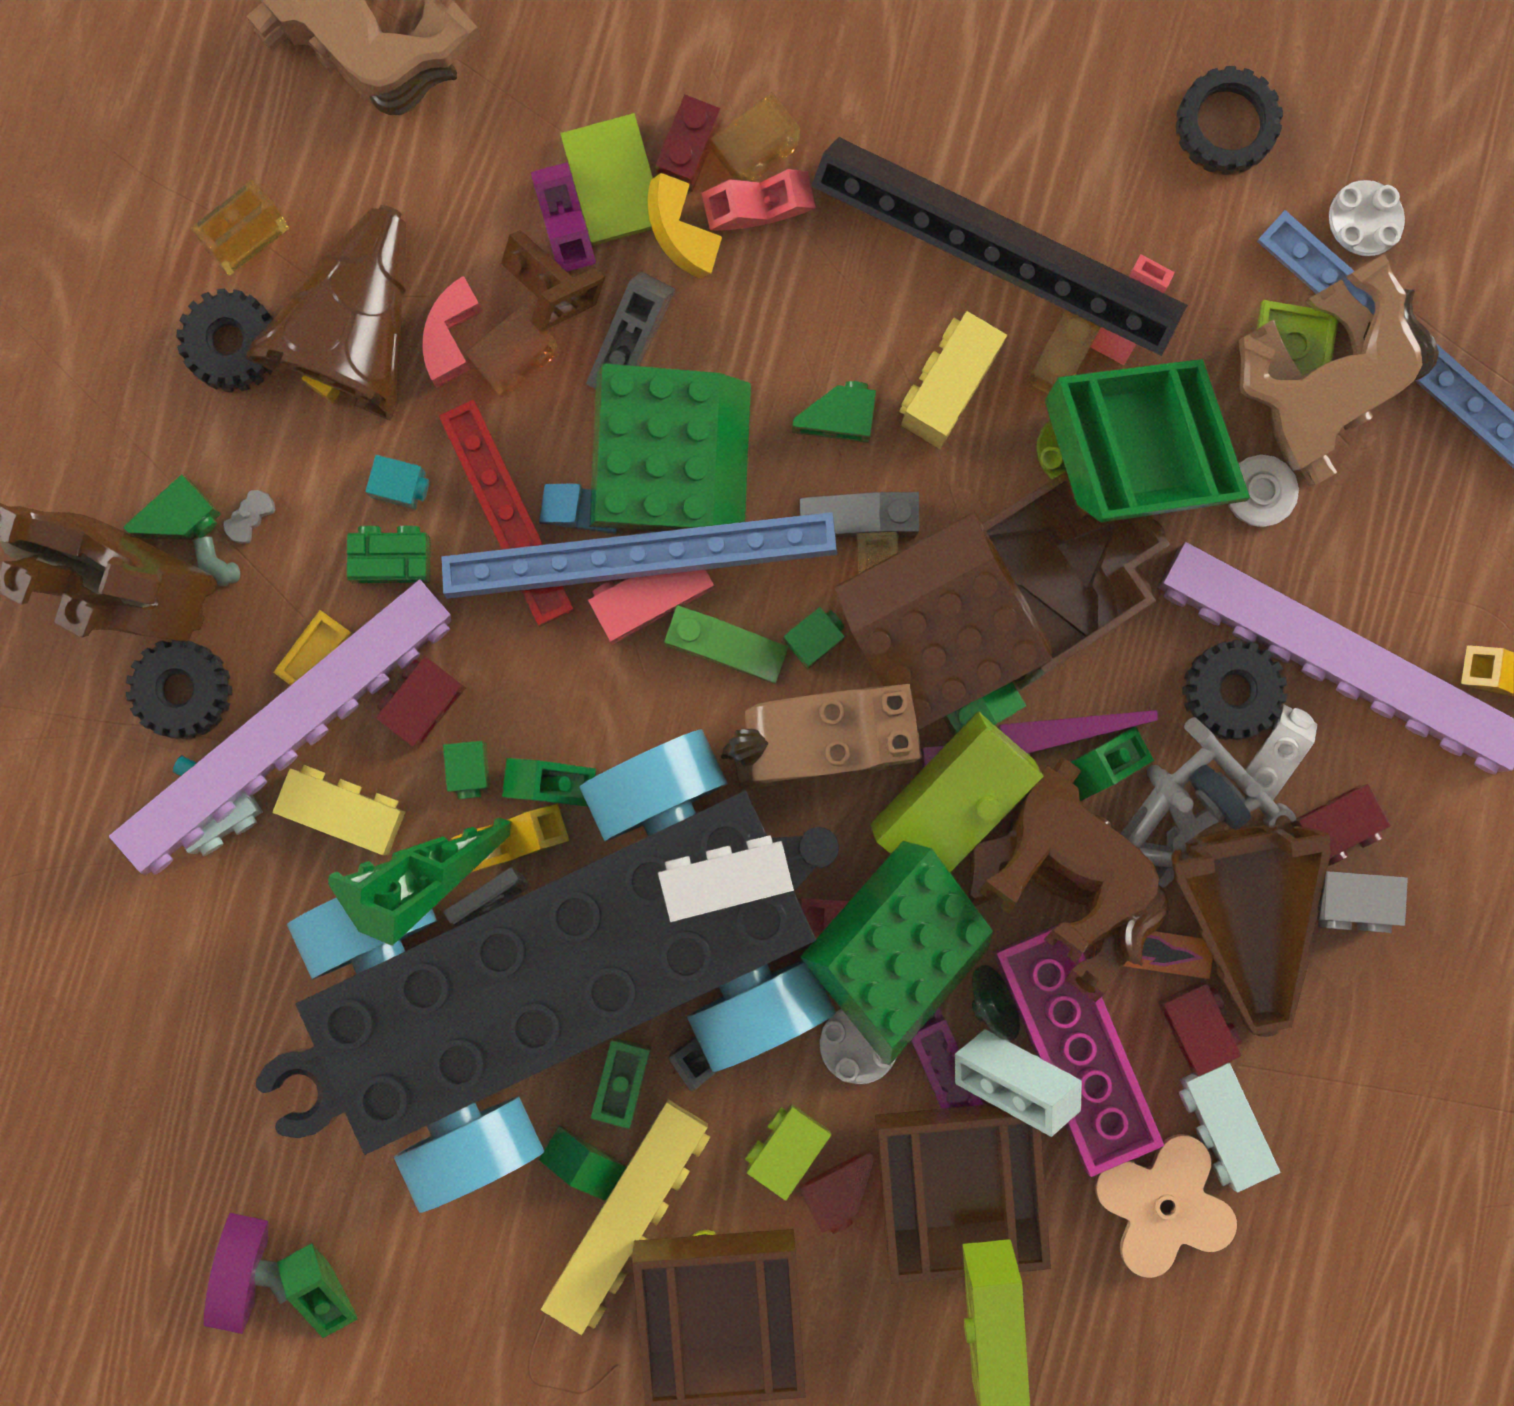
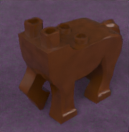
M1061 758L1053 769L1047 765L1042 772L1044 777L1027 793L1010 824L1008 835L981 842L976 846L970 858V883L967 896L974 906L999 896L1004 900L1000 908L1011 914L1022 891L1032 878L1049 892L1070 902L1085 905L1086 917L1072 923L1062 922L1044 940L1053 947L1058 940L1071 949L1067 957L1077 963L1087 948L1096 943L1097 955L1080 962L1070 971L1065 980L1091 1000L1097 1002L1106 993L1112 980L1127 961L1142 966L1144 942L1164 922L1169 910L1166 892L1158 884L1159 876L1153 863L1143 852L1115 831L1108 820L1099 815H1093L1085 809L1079 800V788L1072 784L1081 770L1065 758Z

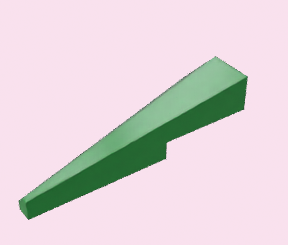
M500 817L495 819L494 825L490 828L477 832L476 828L470 827L464 829L462 837L448 841L443 836L394 852L391 861L376 866L370 861L361 863L358 872L342 876L338 871L329 875L328 885L358 932L393 946L510 836L511 821Z

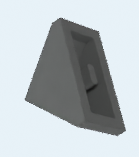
M696 1037L669 1055L668 1059L690 1091L695 1090L717 1073L712 1072Z

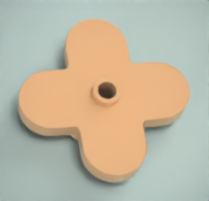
M1177 1134L1163 1141L1165 1146L1157 1149L1151 1166L1143 1167L1128 1161L1097 1174L1095 1178V1194L1101 1205L1111 1213L1128 1220L1120 1242V1253L1126 1266L1139 1276L1152 1278L1164 1274L1172 1266L1182 1244H1187L1205 1252H1216L1227 1247L1235 1237L1237 1220L1231 1207L1221 1199L1203 1191L1211 1169L1210 1154L1202 1142L1189 1135ZM1165 1200H1172V1209L1166 1214L1162 1213L1160 1210L1161 1203Z

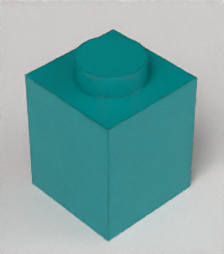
M375 455L365 492L373 499L416 510L418 500L424 501L426 498L429 479L425 478L426 472L421 466Z

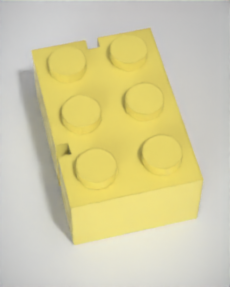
M966 311L961 321L953 318L939 347L943 348L941 354L933 351L922 369V374L919 378L923 381L921 387L919 388L913 384L901 404L902 407L899 412L904 414L901 426L941 449L958 421V416L964 411L998 355L1007 334Z

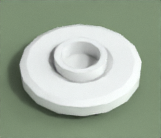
M1261 454L1248 457L1240 462L1239 467L1250 498L1245 502L1228 504L1234 515L1246 524L1257 527L1275 525L1288 517L1297 504L1299 492L1296 476L1290 467L1274 456Z

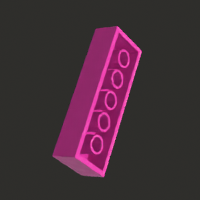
M1059 923L997 949L992 953L1035 1055L1082 1080L1081 1111L1065 1127L1084 1171L1092 1177L1165 1145L1102 997L1097 1002H1094L1065 980L1075 966L1086 960L1084 954L1075 963L1067 957L1071 949L1058 940L1053 947L1044 940L1054 928L1061 924Z

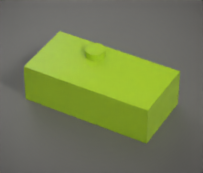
M978 711L874 819L870 826L876 842L890 854L902 841L933 849L948 871L951 872L1044 776L1031 756Z
M1011 1239L963 1244L968 1318H964L966 1342L970 1343L972 1383L977 1406H1030L1023 1286Z

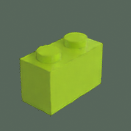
M793 1104L789 1106L787 1111L781 1107L767 1126L772 1130L764 1144L757 1140L745 1158L750 1163L747 1167V1174L785 1201L831 1137L829 1129Z

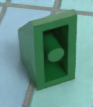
M846 381L845 386L837 385L793 419L792 433L868 443L871 434L876 390L868 389V384L858 381Z
M181 474L124 525L123 528L137 538L193 540L197 536L202 538L210 533L217 525L215 519L221 513L191 480Z
M1010 682L942 718L952 735L955 736L978 711L995 725L1026 707V704L1013 682Z
M1136 726L1070 761L1081 770L1078 777L1072 783L1079 788L1080 801L1115 785L1154 761Z
M506 758L502 797L588 807L579 786L596 776V768L540 760Z
M313 1243L277 1262L286 1299L322 1338L358 1319L332 1266Z

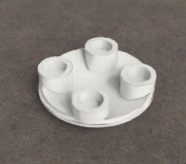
M1369 180L1356 181L1342 188L1334 197L1329 211L1330 228L1336 240L1348 251L1361 256H1375L1391 249L1399 242L1405 224L1404 210L1399 200L1400 195L1397 189L1391 185H1383Z
M842 1009L829 1018L822 1029L820 1037L822 1059L830 1072L842 1081L852 1084L874 1082L883 1077L895 1062L894 1060L891 1065L885 1064Z

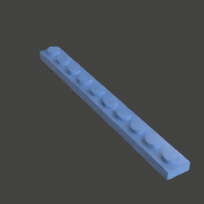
M1286 210L1257 240L1262 247L1314 293L1317 294L1342 279L1352 296L1374 315L1375 302L1372 297L1364 290L1355 287L1346 278L1354 270ZM1437 344L1439 355L1435 367L1429 374L1419 380H1415V382L1514 468V412Z
M833 512L442 556L443 594L448 599L837 555Z

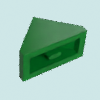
M560 1125L545 1148L544 1153L539 1158L541 1163L569 1186L604 1201L607 1200L627 1167Z

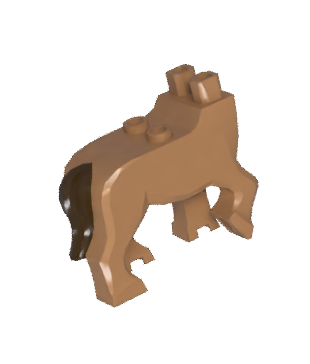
M259 0L261 4L246 16L255 28L254 31L271 51L286 38L294 46H311L316 52L315 56L330 73L336 69L358 94L374 105L379 111L388 115H402L412 111L430 88L444 81L456 80L457 71L452 63L467 48L481 39L478 27L454 1L446 8L440 0H425L423 17L415 30L409 35L382 33L376 18L365 2L366 0Z
M1385 254L1346 276L1355 287L1364 290L1372 297L1375 302L1374 315L1352 296L1342 279L1305 301L1315 311L1332 315L1344 325L1350 336L1354 355L1341 357L1323 364L1302 376L1283 344L1274 320L1238 340L1241 354L1240 391L1244 396L1271 407L1273 434L1282 456L1292 471H1300L1308 486L1312 484L1317 485L1337 473L1327 454L1335 450L1336 436L1342 427L1346 431L1371 419L1373 415L1370 410L1399 394L1413 381L1429 374L1437 363L1439 351L1436 340L1426 327L1416 319L1413 313L1412 301L1415 291L1414 289H1403L1392 273Z
M910 684L845 690L755 704L745 711L746 729L735 731L734 737L729 739V743L723 748L721 755L722 759L734 760L740 791L776 786L777 781L876 768V771L900 769L902 764L916 763L921 758V749Z

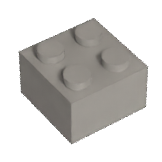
M1326 871L1317 908L1319 910L1317 917L1318 927L1352 930V922H1357V930L1392 933V925L1405 926L1408 878Z

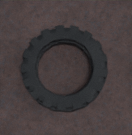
M1226 66L1224 70L1215 68L1208 71L1205 76H1200L1193 82L1179 105L1176 115L1178 116L1176 134H1179L1181 138L1179 144L1183 151H1188L1190 154L1189 159L1196 165L1198 162L1205 166L1204 170L1214 173L1215 170L1222 171L1223 175H1231L1234 171L1242 173L1249 170L1253 165L1259 164L1265 158L1280 135L1282 129L1280 120L1283 117V110L1277 103L1279 96L1275 89L1273 91L1270 90L1268 87L1269 82L1261 76L1259 79L1253 75L1254 71L1244 68L1241 71L1236 70V66ZM1217 92H1233L1244 96L1254 105L1259 115L1260 129L1256 139L1250 145L1242 149L1226 150L1214 146L1204 137L1198 125V112L1201 104L1208 96Z

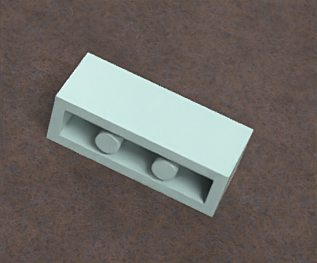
M986 1029L955 1053L956 1085L1051 1137L1081 1111L1082 1080Z
M1229 1062L1201 1076L1190 1074L1180 1079L1184 1089L1179 1091V1095L1188 1113L1195 1112L1201 1126L1196 1127V1132L1207 1149L1212 1148L1218 1161L1212 1164L1213 1169L1222 1186L1228 1184L1231 1189L1238 1193L1281 1173Z

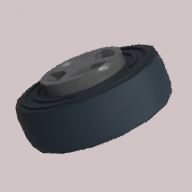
M1202 765L1191 774L1189 779L1196 790V797L1219 822L1222 823L1224 821L1229 827L1237 830L1250 820L1251 814L1244 804L1246 802L1244 797L1221 772L1216 773L1209 766Z

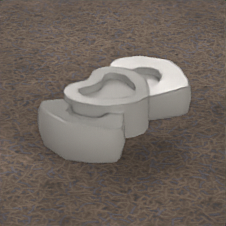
M260 490L248 492L247 499L241 502L240 508L232 513L230 519L224 521V531L231 541L240 544L251 542L252 529L261 524L262 517L274 514L276 510L270 495Z

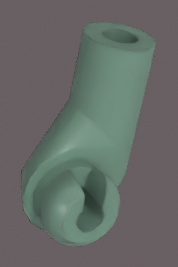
M212 537L193 540L198 568L211 574L217 580L218 586H228L229 583L232 584L239 581L240 569L238 565L234 562L226 564L216 557Z
M260 1260L255 1272V1285L270 1287L279 1304H282L287 1299L278 1265L276 1262Z

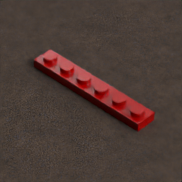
M474 399L439 415L501 549L543 545ZM563 586L521 590L539 627L574 611Z

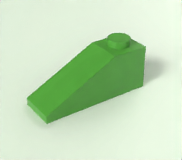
M678 605L676 606L664 641L666 647L774 684L777 682L788 650V646Z

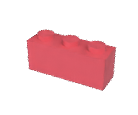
M697 570L628 578L617 585L612 580L592 591L594 597L588 601L613 645L674 612L677 605L683 607L715 589L707 571Z

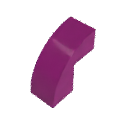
M568 162L531 172L555 261L566 272L596 264Z
M229 1213L210 1273L204 1309V1326L243 1334L255 1305V1272L268 1243L267 1220Z

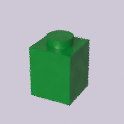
M819 607L785 634L783 641L808 670L844 640L845 636L841 631L845 626L831 609L825 613Z
M473 741L443 744L447 792H457L458 799L480 798L481 790L490 789L486 742Z

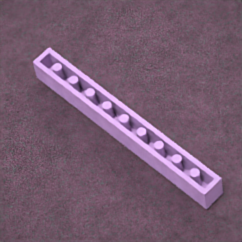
M1185 542L1178 547L1157 587L1165 591L1164 598L1181 607H1184L1187 603L1200 610L1198 616L1203 620L1217 626L1222 622L1233 628L1232 634L1247 643H1254L1256 640L1269 647L1268 651L1273 654L1272 657L1288 663L1291 659L1302 665L1301 671L1307 676L1318 681H1323L1324 678L1338 685L1336 690L1342 695L1354 700L1361 697L1371 702L1370 708L1374 712L1390 719L1395 715L1407 722L1405 725L1406 729L1419 736L1427 737L1428 734L1441 740L1440 747L1458 756L1465 753L1476 759L1474 765L1485 772L1496 775L1497 772L1513 770L1514 718L1193 545Z
M419 579L128 819L109 837L141 874L146 876L150 872L154 875L160 873L173 861V858L170 856L182 845L186 849L191 847L204 836L205 833L202 829L213 819L219 823L236 809L233 802L241 795L246 793L250 797L259 791L267 783V780L264 778L276 767L281 771L289 766L298 757L295 753L296 750L306 742L310 745L315 744L327 734L329 730L326 725L337 716L341 720L345 719L358 708L359 703L357 700L367 691L371 694L376 693L389 682L390 679L387 675L397 666L404 669L413 660L417 659L420 655L417 650L426 642L430 641L434 644L443 638L450 630L447 625L451 622V614Z

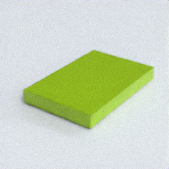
M635 113L560 133L591 245L595 246L652 230L648 214V190L653 177Z

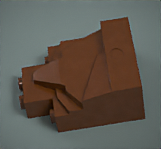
M1067 471L982 524L1052 646V661L1014 680L1020 690L1156 601L1152 596L1149 583L1144 577L1137 574L1135 568L1170 545L1165 538L1166 534L1161 524L1152 519L1150 515L1099 522L1077 505Z

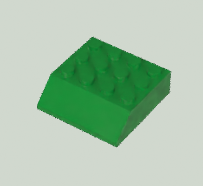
M1203 359L1058 377L1044 400L1076 503L1099 522L1245 502L1250 498Z
M602 363L597 371L589 527L662 532L745 522L751 383L716 372Z
M902 841L800 958L883 1062L891 1065L987 952L993 930L932 848Z

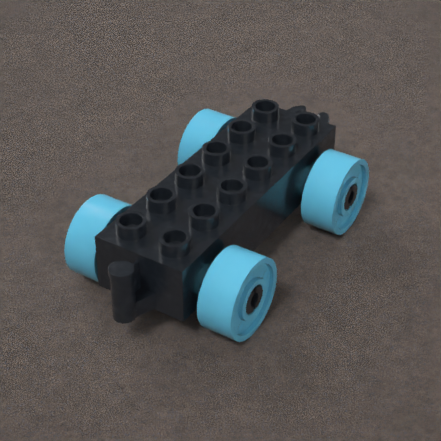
M699 729L639 754L579 786L605 842L641 826L644 827L648 837L405 951L401 940L436 923L438 920L433 909L393 946L358 932L337 897L300 915L287 923V926L311 979L319 978L351 963L356 975L295 1003L314 1047L310 1049L301 1048L278 1055L264 1066L256 1079V1088L262 1093H268L282 1087L286 1079L297 1074L309 1077L317 1087L318 1096L314 1106L308 1111H293L280 1118L275 1125L277 1133L281 1136L292 1138L314 1135L335 1121L338 1115L345 1112L364 1155L427 1126L431 1136L393 1156L418 1212L422 1213L477 1190L520 1168L544 1153L541 1142L519 1096L505 1100L479 1112L475 1102L719 987L723 997L687 1016L712 1072L739 1064L801 1035L834 1016L836 1011L825 988L803 960L771 973L768 963L816 941L794 891L817 866L822 868L834 862L839 850L837 838L833 832L822 827L808 829L803 833V836L772 838L773 843L782 842L794 891L670 922L658 872L667 870L665 862L687 856L690 857L691 864L708 860L706 856L707 851L726 846L731 847L733 854L748 850L746 841L767 836L746 790L696 814L692 802L728 784L703 730Z

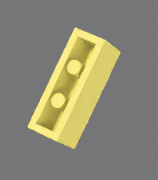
M303 765L301 771L289 769L272 813L375 853L389 855L405 815V811L396 808L399 801L376 793L375 798L371 799L360 794L361 786L343 779L339 780L338 785L323 780L325 772L307 765Z

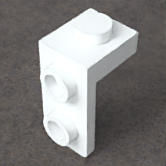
M1285 704L1281 707L1283 711L1279 718L1274 720L1272 733L1245 770L1260 784L1261 788L1272 800L1275 799L1313 746L1317 730V723L1314 722L1307 712L1299 708L1292 709Z

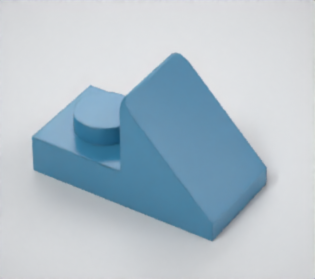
M545 484L539 523L611 534L617 533V529L589 527L590 489H583L581 484Z

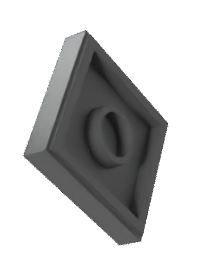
M509 868L443 912L451 924L460 926L504 905L527 890L530 885L522 873Z

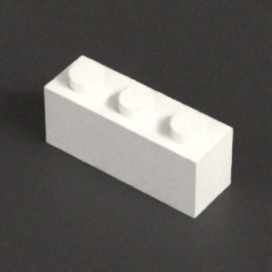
M771 835L746 841L748 850L733 854L731 847L726 846L707 851L706 856L708 860L691 864L690 857L687 856L665 862L667 870L658 872L670 922L794 891L782 842L773 843Z

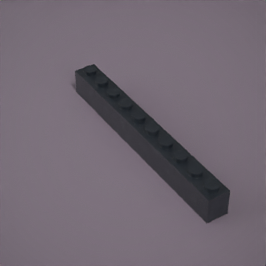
M838 137L823 152L811 185L812 187L1160 356L1163 355L1188 306L841 137Z

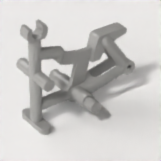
M1195 717L1185 723L1184 729L1202 748L1174 774H1169L1158 765H1152L1148 768L1147 776L1155 788L1120 833L1139 848L1153 865L1159 866L1156 872L1159 876L1158 884L1162 888L1174 879L1171 855L1175 849H1182V852L1186 851V842L1190 841L1207 827L1219 822L1207 809L1194 815L1191 810L1193 808V801L1184 789V786L1190 781L1189 777L1202 765L1209 764L1213 759L1224 770L1225 774L1247 795L1244 798L1246 801L1244 804L1249 812L1257 808L1261 810L1264 814V825H1275L1276 819L1281 815H1286L1292 822L1296 820L1293 811L1282 803L1276 804L1265 793L1260 784L1244 770L1215 738L1213 733ZM1169 810L1176 826L1166 833L1167 846L1145 842Z

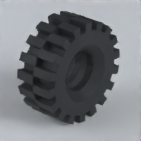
M225 288L217 289L218 295L214 296L206 292L201 295L204 301L197 304L193 300L188 305L192 310L188 316L182 314L179 320L183 324V329H177L176 338L181 341V345H178L177 348L179 354L184 358V364L202 382L216 390L221 388L225 392H233V388H238L241 391H246L250 389L248 384L252 382L258 386L264 381L261 376L265 372L271 375L273 371L244 358L250 349V343L273 320L272 316L256 298L250 294L246 296L240 290L233 289V293H229ZM228 325L239 328L243 334L241 348L233 354L218 352L214 346L216 332Z
M189 640L160 641L155 643V648H146L142 651L141 654L144 657L140 661L134 660L131 665L135 669L133 676L127 675L126 684L131 685L130 692H126L127 701L132 702L133 707L130 710L133 716L140 718L141 721L139 723L161 736L175 739L196 738L195 735L197 734L204 735L211 731L210 726L213 724L218 725L222 721L221 713L223 710L228 711L231 704L227 702V697L232 695V686L228 685L227 679L231 677L229 671L223 668L222 664L224 662L219 656L214 655L210 649ZM175 674L188 676L193 684L192 696L183 704L169 702L164 694L165 682Z
M1243 640L1222 642L1203 651L1191 663V669L1186 671L1184 679H1187L1186 686L1182 687V695H1186L1187 703H1184L1186 711H1191L1193 716L1214 735L1219 736V739L1238 740L1257 735L1259 732L1267 730L1272 726V721L1279 718L1283 711L1280 707L1287 699V694L1283 693V687L1287 686L1286 677L1281 678L1279 670L1283 668L1279 661L1276 663L1272 661L1270 657L1273 654L1267 649L1263 651L1258 649L1259 645L1256 643H1242ZM1230 675H1239L1249 684L1250 695L1241 705H1231L1222 698L1220 692L1221 684Z

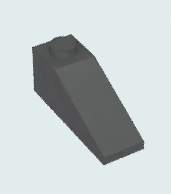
M642 271L629 281L586 382L587 385L596 389L597 371L602 363L629 366L640 365L663 320L676 290L675 288Z
M874 492L800 498V516L833 512L835 537L916 538L919 532V492Z

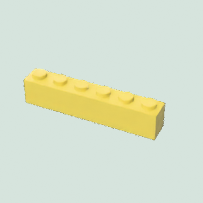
M668 1099L546 1298L541 1308L543 1312L580 1335L583 1334L587 1326L593 1329L596 1327L606 1310V1307L601 1305L608 1291L616 1294L627 1276V1273L622 1271V1268L629 1256L633 1258L634 1240L647 1239L642 1235L650 1222L656 1226L658 1225L669 1206L663 1202L671 1188L676 1191L680 1189L690 1172L684 1166L691 1154L699 1157L708 1143L710 1136L705 1134L708 1123Z

